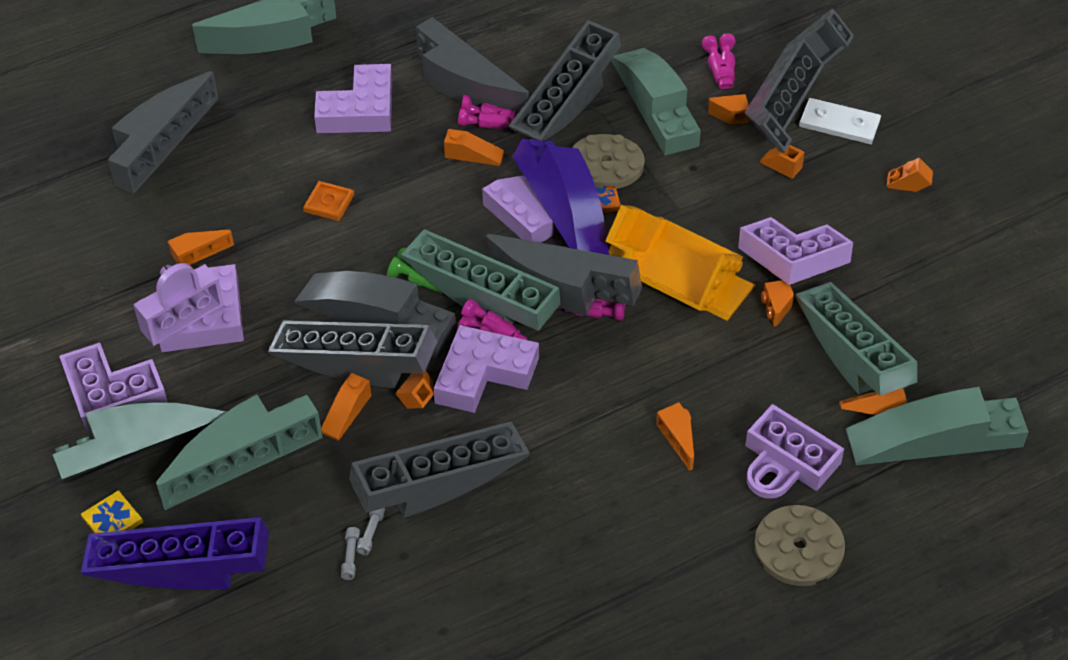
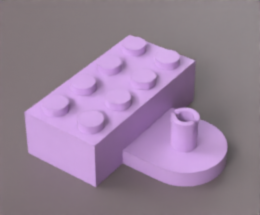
M186 263L174 266L166 265L167 270L163 267L160 271L161 277L157 282V291L133 304L140 330L153 346L224 306L219 279L205 264L197 269H193Z

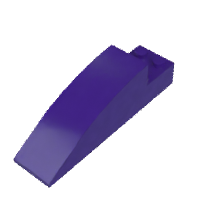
M521 139L512 157L569 248L609 255L604 216L599 196L580 150L577 148L557 147L548 140Z
M261 517L92 533L88 535L81 574L132 585L191 590L229 589L231 574L264 571L269 531Z

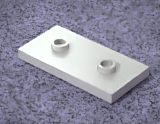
M809 98L799 127L872 145L881 115Z

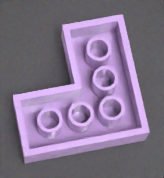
M391 64L354 65L353 90L316 91L314 116L316 132L391 131Z
M770 217L741 227L738 248L790 285L850 263L853 242L827 224L796 235Z
M235 264L209 268L219 279L224 306L160 342L162 352L244 341L239 283Z
M459 325L434 386L435 404L475 413L487 381L527 390L539 360V343Z
M100 343L59 356L86 433L91 431L85 417L86 413L128 404L168 403L165 390L152 359L111 373Z

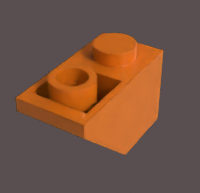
M746 94L709 98L708 114L730 125L749 123V118L745 114L749 106Z
M789 145L784 153L773 148L765 154L760 163L793 179L802 169L805 152L792 145Z
M917 158L888 172L886 186L891 189L917 192L932 185L933 171L920 158Z
M783 280L765 283L764 291L761 292L762 303H766L767 317L772 320L773 326H778L792 308L794 294L791 286Z
M426 370L424 374L412 373L395 394L407 409L423 408L434 395L433 379Z

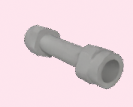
M385 508L369 512L370 520L363 538H360L357 543L356 551L359 554L368 555L371 551V540L378 522L382 521Z
M356 527L347 528L345 535L347 542L345 563L341 566V578L345 580L354 579L356 572L354 557L356 544L360 539V530Z

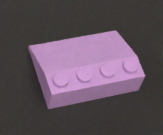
M525 176L498 179L482 189L483 205L522 240L542 243L559 232Z

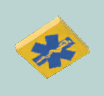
M119 490L81 513L82 519L94 533L132 530L143 523L142 518Z

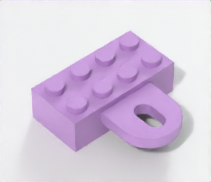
M772 404L747 431L745 446L759 454L748 468L747 484L753 493L769 499L785 494L797 479L818 491L841 464L844 448ZM768 472H774L777 475L769 485L760 483L762 477Z

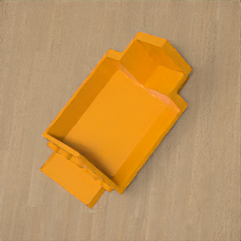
M621 205L606 238V242L611 244L609 255L638 260L641 282L699 311H708L728 321L755 287V284L735 275L743 265V256L667 219L653 216L637 207Z

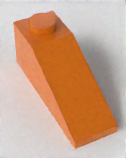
M448 129L444 141L445 158L496 166L501 165L504 155L503 149L467 131Z
M230 230L185 233L169 240L168 245L170 253L177 264L186 263L191 265L233 246L234 242Z
M353 373L350 374L341 386L321 427L322 434L337 441L340 440L372 396L370 380Z
M900 388L881 396L874 391L839 401L841 409L878 415L889 409L907 404L904 389Z
M678 402L657 412L656 425L690 471L693 469L694 464L691 416L686 408L684 409Z

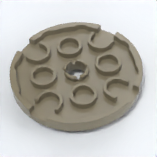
M588 135L572 147L580 150L596 188L603 189V186H614L615 189L622 188L634 183L643 173L645 159L642 150L637 144L624 138L622 135Z
M790 505L772 511L761 521L755 535V553L764 565V569L777 580L791 585L811 586L825 578L829 579L841 566L845 553L844 536L836 522L824 512L808 506ZM802 540L805 547L797 548L794 543Z

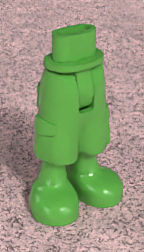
M407 248L400 249L397 257H394L389 265L387 276L397 278L400 273L408 275L409 282L443 294L417 270L410 267L409 263L401 257V254Z

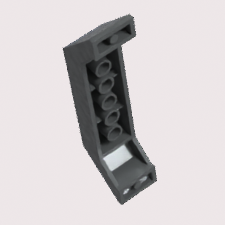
M834 9L829 10L787 44L745 111L747 117L764 138L781 153L787 150L792 141L785 130L823 66L841 50L848 47L854 37Z

